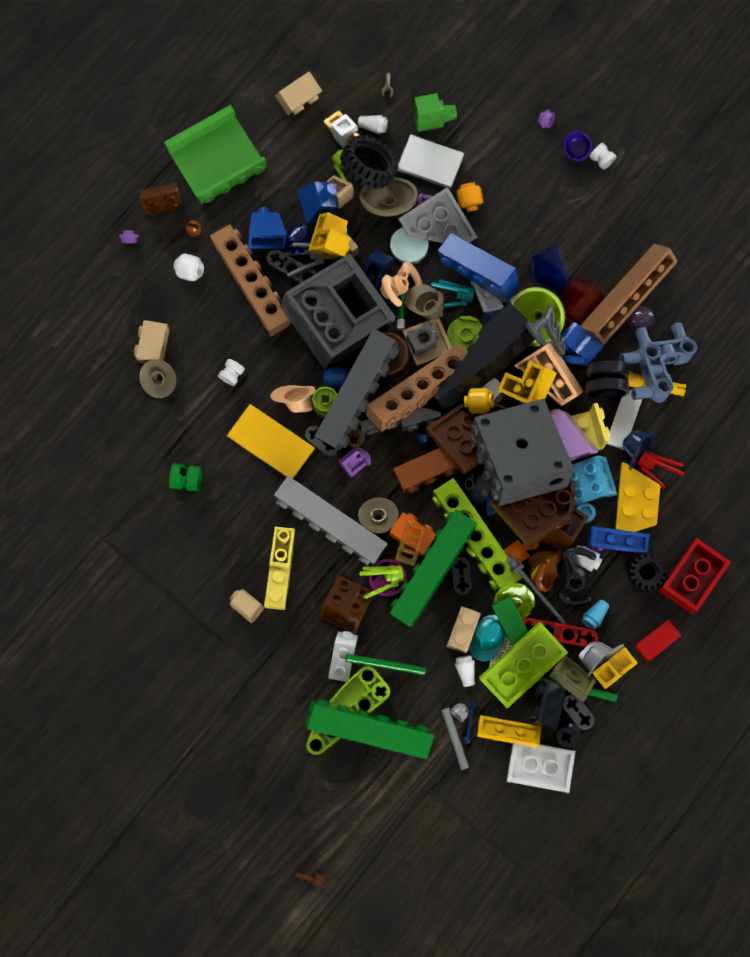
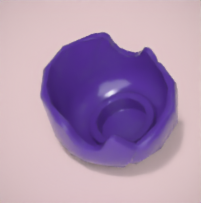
M582 131L570 132L563 142V151L567 158L580 162L589 157L592 151L590 137Z

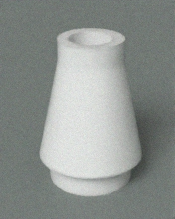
M382 115L360 116L358 127L377 134L385 133L387 118Z
M472 655L455 658V667L463 687L475 685V660H472Z

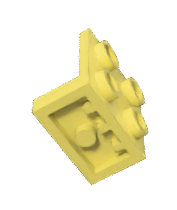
M595 403L589 412L571 417L597 450L600 451L608 443L610 431L608 427L604 426L603 419H605L603 409L599 408L598 403Z

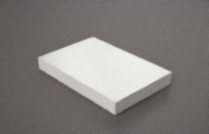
M410 135L397 171L451 189L464 153Z
M513 743L507 782L569 793L575 751L539 745V748Z

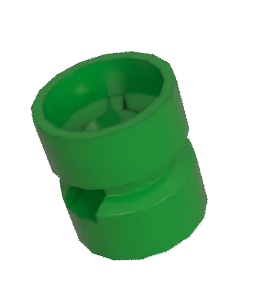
M173 463L170 471L169 487L179 490L185 487L187 491L199 492L202 480V467L190 465L186 468L185 464Z

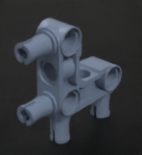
M681 322L675 323L671 327L674 340L651 342L646 327L636 329L635 335L639 343L638 349L634 352L621 353L619 356V361L627 364L637 363L639 365L646 385L644 387L632 388L631 396L633 400L649 398L657 403H661L672 392V379L670 374L667 373L665 365L688 363L697 351L696 342L686 336Z

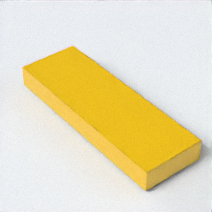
M480 715L477 737L539 748L541 726Z

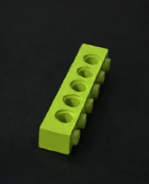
M452 478L435 489L432 500L437 508L441 507L443 509L445 519L451 511L454 513L455 510H458L478 523L474 532L478 533L481 539L475 542L469 538L466 543L468 546L466 550L472 558L475 557L478 560L479 564L477 566L482 574H487L491 579L489 584L496 592L507 584L521 581L522 577L519 573L511 572V567L506 562L508 556L455 479ZM453 499L457 501L458 506L450 508L447 502ZM489 549L492 552V557L484 558L481 551ZM501 566L504 571L503 574L496 575L493 572V567Z

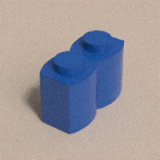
M575 322L560 336V338L564 337L565 354L569 353L572 356L588 358V364L599 355L604 347L596 338L588 334Z

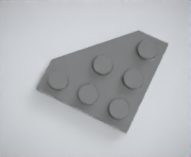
M448 187L398 218L408 236L442 244L451 233L469 243L478 238Z

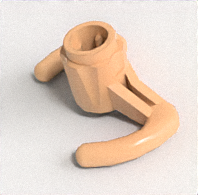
M404 262L397 275L393 277L385 275L381 280L380 290L382 295L386 299H390L397 307L402 305V301L397 296L408 291L409 282L407 278L409 273L413 277L415 286L422 284L419 273L410 262Z

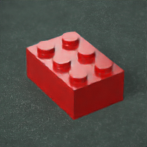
M696 538L688 546L658 591L690 614H694L706 600L731 561Z

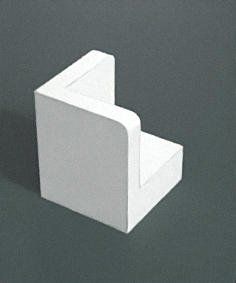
M347 114L330 124L334 139L343 148L347 144L346 138L358 131L357 125Z

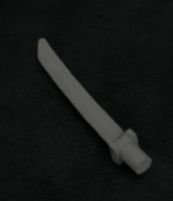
M513 556L509 557L506 562L510 565L511 572L519 573L562 624H565L566 622L521 570L524 567L522 563L517 562Z

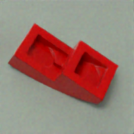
M667 620L637 643L635 647L644 659L649 662L680 638L681 634L670 620Z

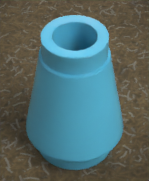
M600 599L583 614L582 623L592 630L599 628L610 607L609 604Z

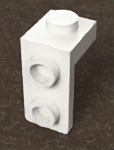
M338 631L330 666V679L344 682L349 680L352 663L345 662L346 654L354 655L358 635L348 631Z

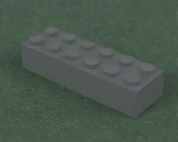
M376 329L372 330L316 432V438L339 450L342 447H347L351 439L349 434L352 429L356 430L361 421L358 419L360 414L366 412L371 394H376L380 386L378 382L381 376L385 377L390 368L388 363L391 359L394 360L399 352L398 343L394 339Z

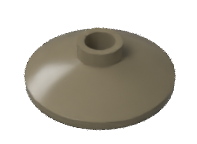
M153 359L142 366L139 378L141 386L146 393L155 398H164L174 391L176 375L173 368L167 362Z
M378 497L366 501L361 506L358 518L361 526L370 532L384 533L393 528L399 518V513L392 501Z

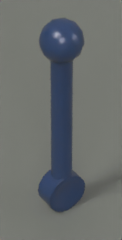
M473 700L469 702V720L466 736L463 739L466 744L471 742L470 733L474 709L477 708V702Z

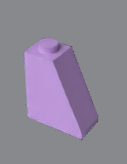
M561 409L550 411L571 461L598 453L597 448L569 413L561 411Z

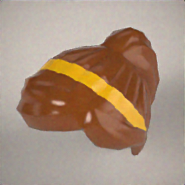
M558 549V551H538L528 559V564L531 568L530 578L539 591L548 592L553 585L554 579L559 576L557 573V563L562 560V549Z

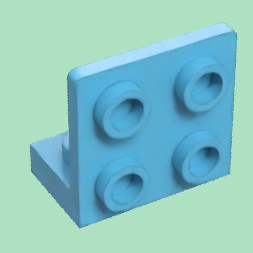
M595 456L573 464L574 470L571 479L576 491L574 506L600 497L618 495L606 457Z

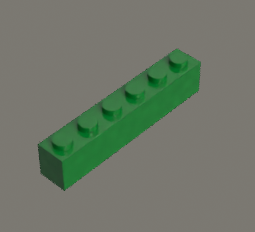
M455 510L454 513L451 511L445 519L446 526L443 530H438L434 537L435 543L432 547L428 546L423 554L425 559L421 564L418 563L412 571L414 576L410 582L407 580L401 588L402 595L399 599L395 598L390 606L392 609L390 614L409 627L414 626L478 526V523L458 510Z
M318 699L317 702L311 700L304 724L309 730L424 759L428 758L434 737L426 726L419 724L416 727L409 726V722L400 719L397 722L389 721L390 718L380 714L377 717L370 716V712L361 709L354 712L348 706L338 704L337 707L331 706L330 702Z

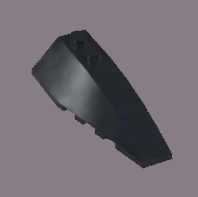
M510 302L479 331V338L474 345L470 344L467 348L468 353L462 361H458L453 375L446 378L434 395L435 400L443 411L462 401L464 396H468L470 389L481 388L495 378L535 340L525 326V323L530 321Z

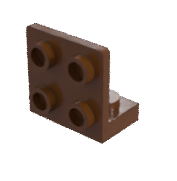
M177 182L140 190L139 200L145 214L154 215L163 210H176L183 206Z
M338 576L323 603L319 618L356 635L362 618L373 598L371 596L365 599L364 595L372 592V590Z

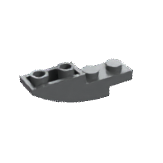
M418 407L408 417L398 420L390 429L398 427V424H401L402 431L413 432L421 426L426 425L428 427L440 419L441 413ZM370 419L360 421L362 434L367 433V435L378 432L379 429Z

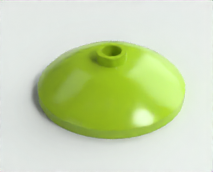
M541 287L527 288L519 292L510 302L532 324L539 320L536 317L538 312L543 317L546 314L547 307L552 306L555 322L559 321L561 333L565 323L564 307L560 299L550 290ZM544 326L540 328L546 344L552 342ZM534 340L529 346L538 347L541 345Z

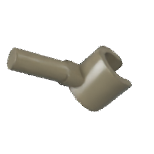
M386 73L385 86L382 88L383 98L385 91H390L391 98L393 97V89L390 87V73Z

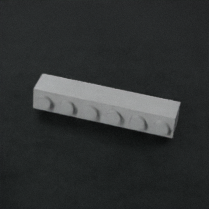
M287 476L274 494L277 500L276 504L283 509L288 507L294 511L292 514L301 521L304 518L310 522L309 526L317 532L321 530L326 533L325 537L333 543L339 542L343 545L342 549L351 555L354 552L359 556L358 560L367 566L377 563L388 547V543L289 476Z

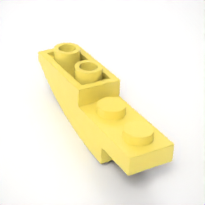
M275 527L264 603L265 608L285 610L295 529Z

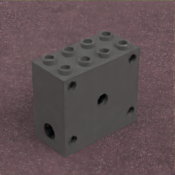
M545 399L474 418L473 426H471L472 434L469 436L472 447L476 448L478 464L483 466L484 479L486 482H489L491 497L497 501L498 507L568 487L574 467Z

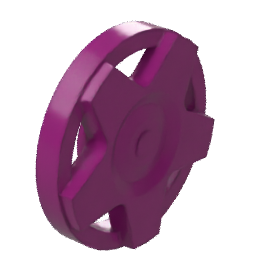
M383 559L373 566H381L380 564L390 563L388 566H399L401 564L393 559ZM402 565L404 580L403 582H398V585L402 586L397 591L393 587L385 590L386 593L381 592L378 595L393 597L401 592V588L407 581V574ZM384 574L377 575V578L373 581L372 575H369V583L373 591L390 584V582H386Z

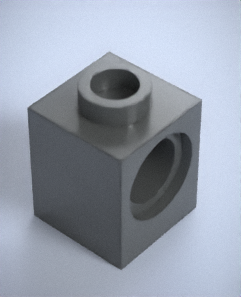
M429 324L407 333V342L415 357L436 348L437 340H439L435 329L431 330ZM420 337H426L429 341L426 343H421L418 339Z

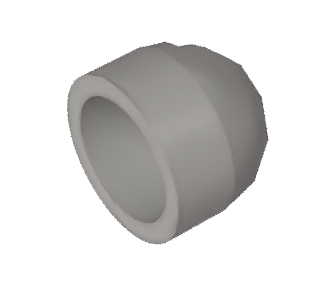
M460 703L456 704L450 712L457 720L463 722L468 716L469 710L465 704Z

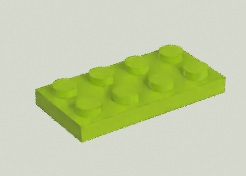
M539 621L489 667L479 679L508 709L568 652Z

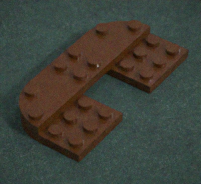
M494 402V408H491L489 413L507 408ZM464 403L426 427V433L463 475L478 465L477 451L475 447L471 446L469 436L472 434L471 426H473L474 418L485 415L471 414L469 409L465 408ZM570 479L568 487L499 507L497 501L492 499L490 500V505L530 549L556 529L560 530L567 523L575 505L576 491L574 483Z

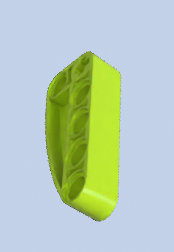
M365 666L354 674L329 702L331 706L337 707L338 704L350 707L351 711L357 712L360 709V701L368 700L371 707L367 711L371 713L389 698L390 688L373 667ZM365 671H371L374 675L373 679L369 682L362 679V674ZM376 688H385L386 691L384 693L386 696L382 697L380 695L377 697L375 695L377 693ZM312 730L307 741V749L311 754L320 755L338 741L340 737L330 738L327 734ZM315 739L322 742V748L319 751L311 749V742Z

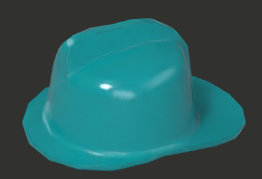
M488 615L477 623L469 645V651L476 660L485 662L495 658L507 637L497 615Z

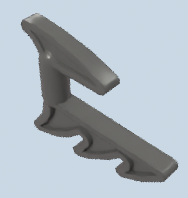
M552 306L547 307L546 314L535 323H525L530 334L541 346L546 345V341L540 331V328L544 326L560 356L565 354L564 337L560 338L559 321L555 322Z

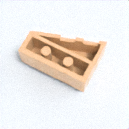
M552 342L514 365L517 369L525 372L529 361H532L557 372L547 394L561 406L583 393L582 388L563 358L558 354Z

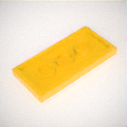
M251 404L227 435L228 438L276 471L292 479L295 478L315 450V447Z

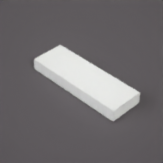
M631 390L629 395L621 397L607 443L624 450L623 441L631 433L642 399H632Z

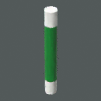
M406 293L398 296L402 301V305L398 307L397 330H405L406 305L404 300Z

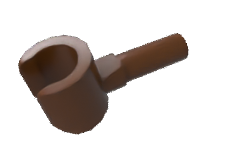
M297 872L295 878L306 880L315 886H322L326 880V877L316 872L314 878Z

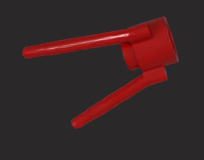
M644 451L637 464L641 466L640 471L658 483L662 489H665V485L648 469L653 470L655 465H658L681 476L684 475V472L665 464L669 463L682 467V463L655 455L652 452Z

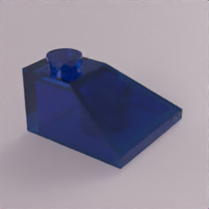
M556 243L533 256L529 264V270L531 275L535 276L537 282L559 293H564L569 282V276Z

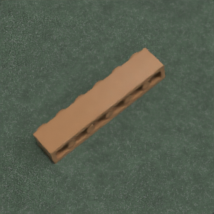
M653 244L580 326L604 345L678 262L671 249Z

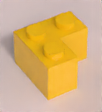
M329 212L319 214L308 251L328 260L345 257L350 249L349 242L351 239L345 236L348 221Z
M529 361L522 379L505 372L497 391L524 403L545 399L557 372Z

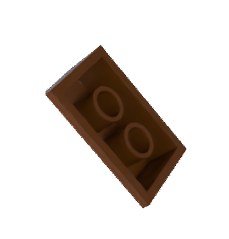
M574 507L567 523L560 530L556 529L541 541L556 551L569 548L589 517Z

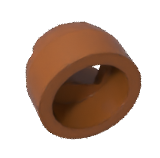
M196 220L187 222L185 227L187 234L191 237L198 236L201 233L200 223Z

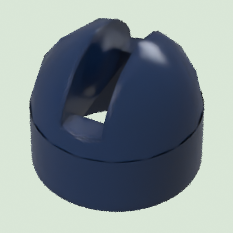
M426 431L415 433L418 445L423 446V442H425V445H428L431 442V437Z

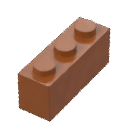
M438 448L393 468V473L403 494L406 492L412 494L418 491L419 487L424 484L430 486L436 483L437 479L442 476L448 478L454 475L458 468Z

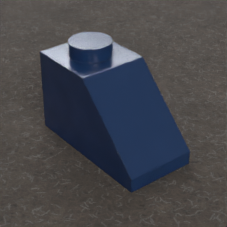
M376 249L368 257L363 272L378 291L382 284V278L388 273L393 257Z

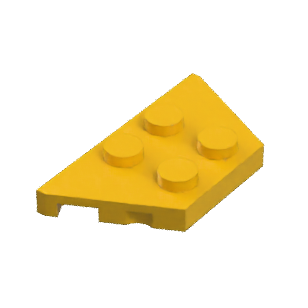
M621 463L615 529L639 532L657 525L660 485L634 468L630 471L629 465L626 463Z

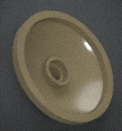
M394 177L389 185L384 188L379 187L375 189L374 186L369 188L366 184L360 192L361 205L367 211L384 217L397 216L409 211L416 204L418 197L416 187L411 182L398 177Z

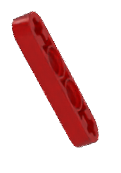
M533 618L523 619L524 624L526 625L529 622L531 627H534L539 621L543 626H551L554 630V638L561 644L585 648L590 643L598 642V635L592 629ZM566 629L571 630L574 634L573 639L570 641L563 638L562 633ZM577 631H581L579 636H586L590 633V637L594 638V640L589 642V644H586L585 639H579V643L575 642L578 637Z

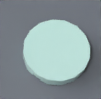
M403 227L394 233L390 243L392 255L401 263L410 262L411 264H416L426 256L429 247L428 240L408 236Z

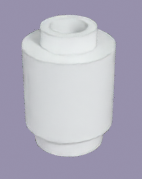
M577 545V547L592 551L597 557L595 560H590L585 556L575 554L572 556L575 564L591 572L593 568L597 570L603 560L599 558L601 554L584 545L583 547Z

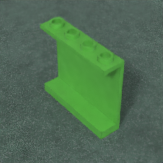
M231 105L164 142L167 151L200 204L211 202L215 196L227 193L233 186L243 184L249 177L254 174L258 175L267 168L264 156L261 157L236 119L235 111Z

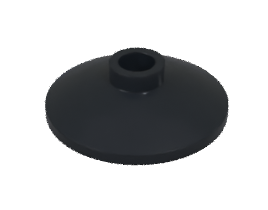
M481 465L475 466L464 475L462 474L459 487L472 505L482 504L490 495L491 486L484 479V469Z

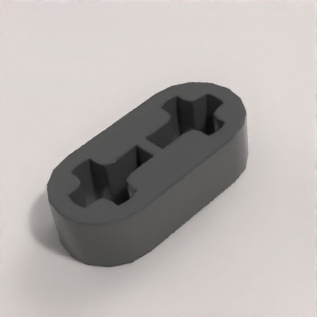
M310 426L305 433L307 441L324 455L335 456L339 449L335 448V450L330 449L327 451V446L323 443L324 441L317 438L311 439L310 432L315 433L319 427Z
M573 694L567 695L564 698L562 707L565 713L581 730L590 729L594 725V717L576 696ZM567 699L576 701L574 706L578 710L577 712L572 707L567 708ZM578 713H580L583 717H589V720L587 721L589 724L588 726L586 724L581 725L579 723L581 721V718L579 717Z

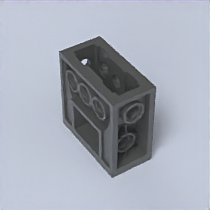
M351 254L346 255L285 292L280 305L324 370L364 346L373 329L379 332L388 331L396 318ZM346 288H349L366 312L357 319L354 318L338 295V293Z

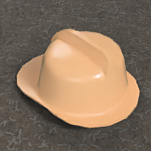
M282 386L271 393V399L276 402L285 403L291 412L312 411V395L315 392V387Z

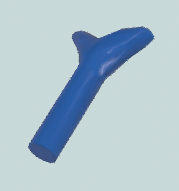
M561 355L565 363L585 366L588 364V358Z

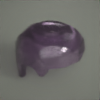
M639 305L625 320L627 328L635 333L636 329L646 327L649 334L655 326L653 310L646 305Z

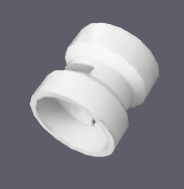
M604 143L599 144L590 154V158L593 161H597L599 167L603 170L607 169L617 157L613 152L607 150V146Z
M228 359L225 363L226 368L220 371L218 377L229 385L235 386L238 381V375H241L245 368L236 361Z

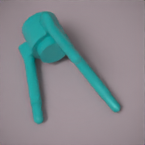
M439 280V283H431V286L457 292L456 299H459L460 302L444 304V308L467 306V302L472 303L474 287Z

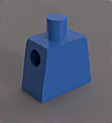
M316 181L298 191L306 225H316L319 214L327 212L332 214L337 206L334 194L337 192L335 185L330 182Z
M261 207L258 209V212H253L251 214L248 249H285L287 234L280 214L269 212L267 207Z

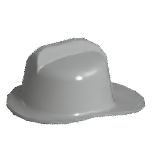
M593 642L587 645L579 654V659L589 671L587 677L598 666L619 652L624 647V644L614 649L602 642Z

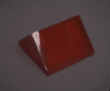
M575 278L559 299L564 307L565 318L572 323L575 322L581 325L605 297L594 282Z

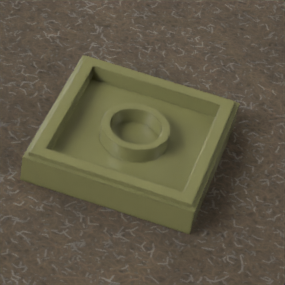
M566 655L556 664L550 674L553 680L582 702L587 698L596 682L595 677L591 674L587 677L588 672Z

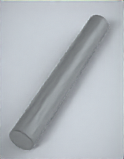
M443 709L441 711L461 770L469 768L450 709Z

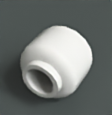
M182 254L175 260L174 269L177 277L188 281H196L202 276L204 265L197 256Z

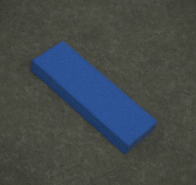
M590 526L588 547L646 554L648 553L650 534Z

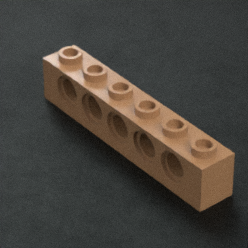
M229 224L210 235L214 247L270 337L290 326V320L280 307L281 298L276 291L272 292L270 289L272 285L268 277H263L260 273L262 269L258 261H253L250 257L252 253L248 249L247 244L243 245L240 241L242 237L237 229L233 230ZM232 245L237 246L233 251L228 250ZM240 261L247 262L245 266L237 265ZM249 277L257 278L254 282L247 281ZM261 292L267 294L264 298L257 297ZM270 308L277 310L274 314L267 313Z
M460 344L456 345L369 403L366 416L381 432L386 428H392L398 420L408 417L413 410L423 407L429 399L434 397L446 378L453 375L458 361H462L468 352Z

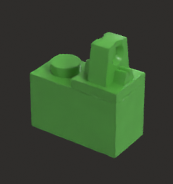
M438 93L415 97L414 118L417 132L442 128L445 122L457 119L455 105H443V101L438 98Z

